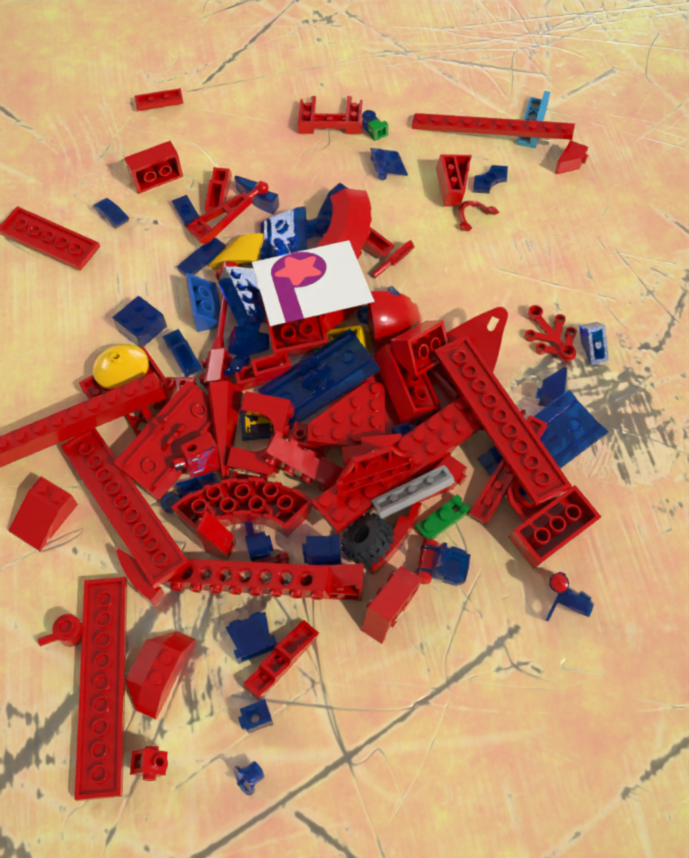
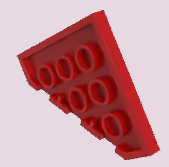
M366 381L309 422L306 444L342 448L361 445V437L385 435V384Z

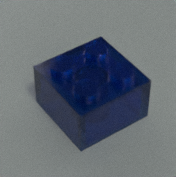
M139 295L112 317L116 329L140 348L146 346L167 327L164 315Z

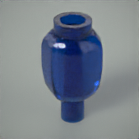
M247 354L237 355L227 364V369L223 372L224 375L228 377L231 374L235 375L236 372L240 374V370L244 366L250 365L251 358Z

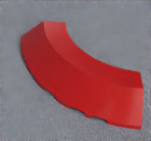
M345 188L330 196L333 205L331 224L325 236L315 248L349 240L358 260L362 254L361 250L364 244L367 243L370 235L372 207L366 190Z

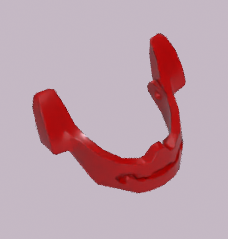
M464 201L458 208L457 217L461 222L459 224L460 229L470 231L472 227L467 223L464 216L466 207H479L485 214L493 215L499 214V211L493 206L486 207L478 201Z

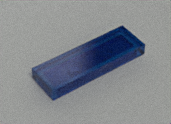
M214 237L210 242L199 247L177 266V270L184 276L186 273L197 274L226 245Z

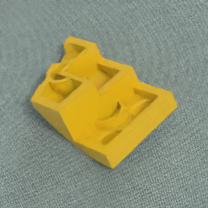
M251 233L235 238L209 263V268L221 269V264L225 261H232L240 266L241 264L253 265L252 262L259 259L264 234Z

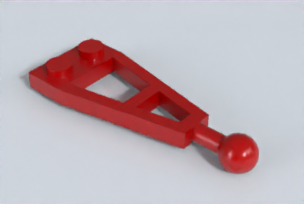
M265 181L257 182L255 189L248 194L243 192L200 216L186 226L187 230L202 245L210 242L253 203L252 199L255 196L268 192V183ZM227 213L213 228L206 224L221 214Z

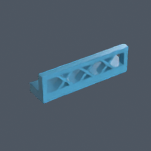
M544 91L542 99L530 97L524 120H544L550 97L549 91ZM532 103L539 104L540 107L534 108ZM535 114L536 118L531 119L529 116ZM518 137L517 145L536 149L538 138L529 137L531 141L522 140L524 137Z

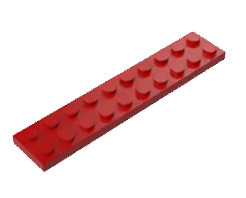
M466 335L435 349V357L535 507L570 490L572 487L571 483L469 337Z
M461 396L406 434L393 446L414 458V471L339 496L336 493L335 484L312 500L311 504L332 529L338 533L373 508L371 500L406 484L483 427Z
M96 428L77 435L60 446L154 589L191 565L132 479L113 465L117 458Z
M126 577L84 580L75 801L123 797L128 580Z

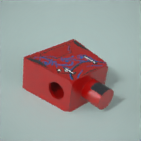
M210 432L181 445L182 457L172 460L175 471L185 468L190 477L220 471L217 444Z

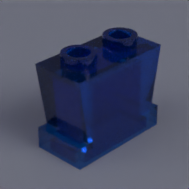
M340 534L306 536V543H302L304 563L320 566L341 565Z
M266 612L252 613L249 618L242 621L240 619L234 620L229 623V626L225 627L236 647V650L233 652L238 664L271 652L277 645L275 636L270 635Z

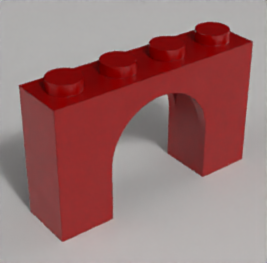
M245 391L241 406L242 412L246 415L269 420L273 424L274 433L279 431L283 434L281 438L285 439V436L288 437L290 432L289 419L293 418L295 410L292 402L288 399ZM231 447L226 465L232 470L268 476L274 479L281 469L277 465L273 467L264 462L265 459L261 456L265 448L258 451H249Z

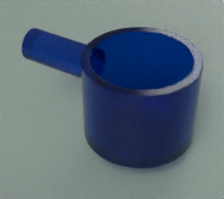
M246 522L247 536H245L251 562L271 557L270 552L274 551L270 535L266 536L265 531L255 533L253 523Z

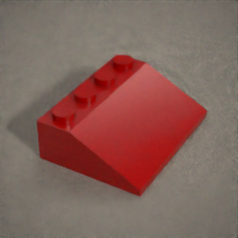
M264 306L274 354L287 351L288 357H293L328 344L322 314L270 326Z

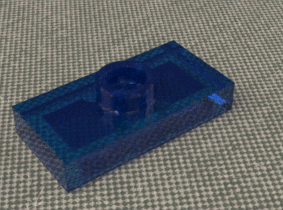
M187 195L172 200V204L185 227L199 218Z

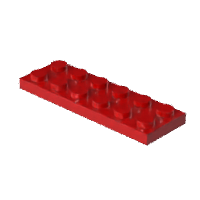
M18 206L0 225L1 235L80 271L100 248L99 242Z

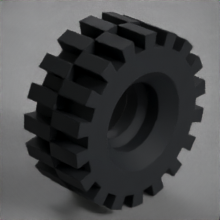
M368 512L365 513V516L362 515L358 520L352 522L351 526H347L346 529L348 531L343 533L345 539L341 540L343 553L356 564L364 563V568L367 565L372 567L373 562L378 564L381 557L385 558L387 556L385 553L391 550L392 547L389 545L394 543L392 537L395 536L392 531L393 528L376 513L372 512L370 514Z

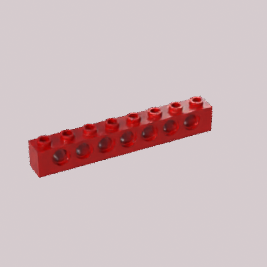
M188 559L191 565L165 582L171 590L181 592L182 589H188L195 593H201L202 590L214 594H221V592H229L233 595L248 593L252 596L269 594V596L276 598L281 597V595H289V597L301 599L302 596L314 600H322L323 598H330L333 573L329 566ZM211 574L210 578L205 580V578ZM231 575L229 580L224 581L227 576ZM251 576L250 580L244 583V580ZM267 578H271L268 583L264 584ZM287 579H291V582L289 584L284 585V582ZM312 580L310 585L304 586L306 581Z

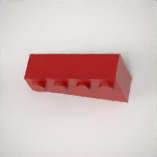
M276 431L271 436L261 456L265 459L264 462L273 467L277 465L283 468L282 471L291 476L295 474L300 477L302 482L309 485L311 483L317 485V489L322 492L336 484L343 470L342 467L324 457L316 458L317 454L310 449H300L298 442L293 439L281 438L283 434L279 431Z

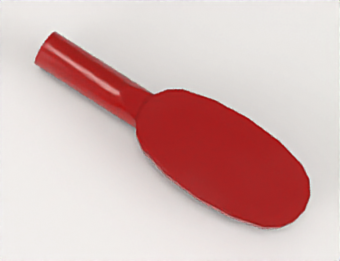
M409 240L394 252L387 261L371 273L372 276L377 278L390 265L394 266L402 261L415 247L412 240Z

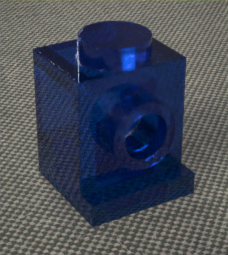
M265 699L240 708L242 716H239L238 720L242 730L246 729L248 734L274 725ZM253 716H259V721L252 722Z

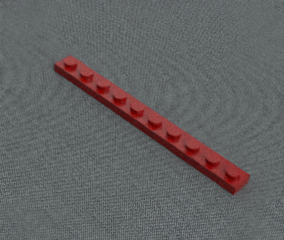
M415 113L412 129L573 140L575 123Z

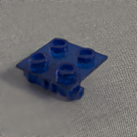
M370 148L372 153L370 159L373 162L379 179L386 180L388 174L408 176L398 151Z

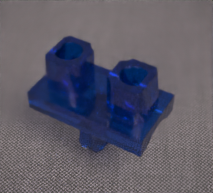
M321 214L315 219L302 220L300 226L303 239L306 240L316 236L322 238L331 224L330 215Z

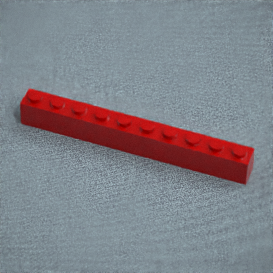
M153 372L0 436V468L166 399L160 380Z

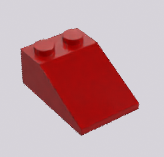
M41 476L27 492L8 531L40 552L78 503L70 493Z

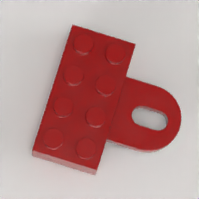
M517 478L512 481L507 489L508 504L523 522V524L508 535V538L533 569L602 517L576 485L558 498L554 497L536 507L533 503H528L520 494L519 487L521 484Z

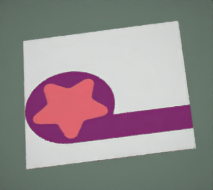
M349 240L252 262L270 326L374 302Z

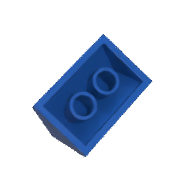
M186 273L185 277L192 315L197 332L217 328L220 302L216 283Z

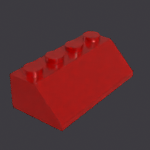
M386 344L373 356L400 422L415 421L442 409L426 371L417 377H413L395 359L391 344Z

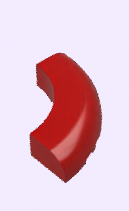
M249 477V479L230 478L221 480L220 483L205 485L203 489L194 493L191 492L181 498L171 509L178 519L199 539L196 524L198 519L203 517L205 511L209 512L224 527L244 523L259 524L270 527L288 538L308 517L313 506L311 504L312 499L295 488H289L277 481L271 482L263 478Z

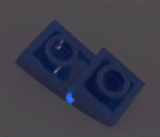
M108 198L93 205L103 219L106 218L115 229L129 221L126 213Z

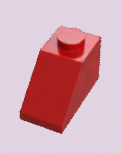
M570 140L557 161L555 174L579 170L581 165L586 164L589 154H587L589 147Z

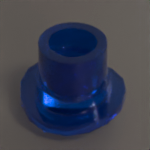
M253 761L242 768L238 765L234 767L237 785L242 792L249 796L254 794V787L264 778L263 770L259 764Z

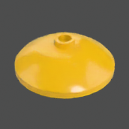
M119 344L112 346L102 352L93 365L94 378L100 386L112 390L144 377L149 366L147 355L136 345Z

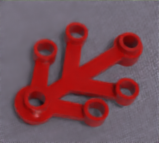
M539 305L530 306L528 310L529 319L536 321L546 334L529 329L525 333V340L533 342L536 339L554 343L557 346H547L545 343L540 342L535 348V352L538 355L551 353L558 355L563 361L569 362L574 360L577 352L573 346V339L576 336L577 330L574 327L566 329V342L564 344L560 337L566 317L563 314H557L554 319L555 329L553 330L542 317V307Z

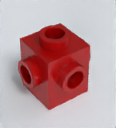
M146 746V748L132 751L130 775L143 776V781H156V777L165 776L168 767V752L159 750V746Z

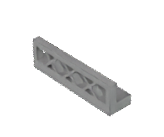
M443 465L371 501L376 514L383 519L451 486L455 481L452 474Z

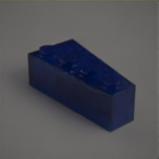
M225 266L218 284L241 332H258L265 318V312L255 271L251 268Z

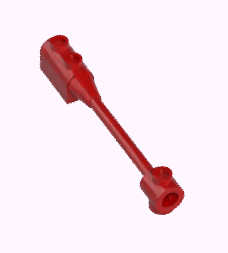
M232 261L223 262L221 269L216 270L215 273L217 280L224 285L216 337L207 358L202 359L205 374H200L199 376L200 383L206 389L209 382L229 381L232 356L224 348L223 335L230 286L236 284L237 279L243 277L242 267Z

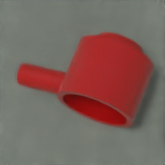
M72 614L61 615L53 624V633L38 638L40 647L55 641H60L67 647H74L82 642V622Z

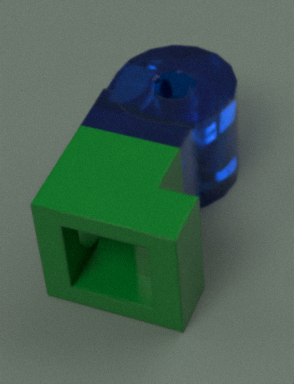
M364 111L362 114V126L373 140L377 141L388 136V123L386 121L381 122L376 117L374 111Z

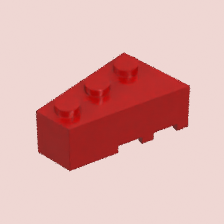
M364 563L324 565L329 566L333 573L330 598L323 599L362 601ZM312 580L306 581L304 586L310 585Z
M402 566L396 572L392 571L387 579L388 583L386 585L382 584L376 593L377 597L375 599L371 598L365 607L367 613L361 631L383 644L389 628L395 626L397 623L395 620L402 611L404 612L418 591L422 578Z

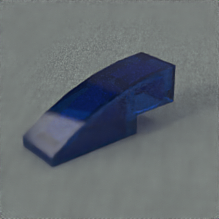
M240 176L234 177L236 189L240 194L243 192L248 194L255 189L256 181ZM268 191L266 194H258L252 199V204L255 207L273 215L279 207L277 193Z
M179 329L162 336L166 347L185 377L203 370Z

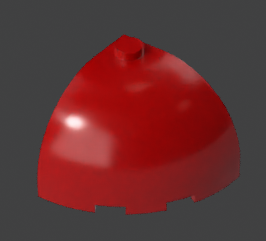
M370 291L374 302L367 304V325L372 336L371 341L374 354L386 344H391L390 340L422 323L419 308L416 303L411 301L410 297L401 293L399 296L393 295L390 291Z

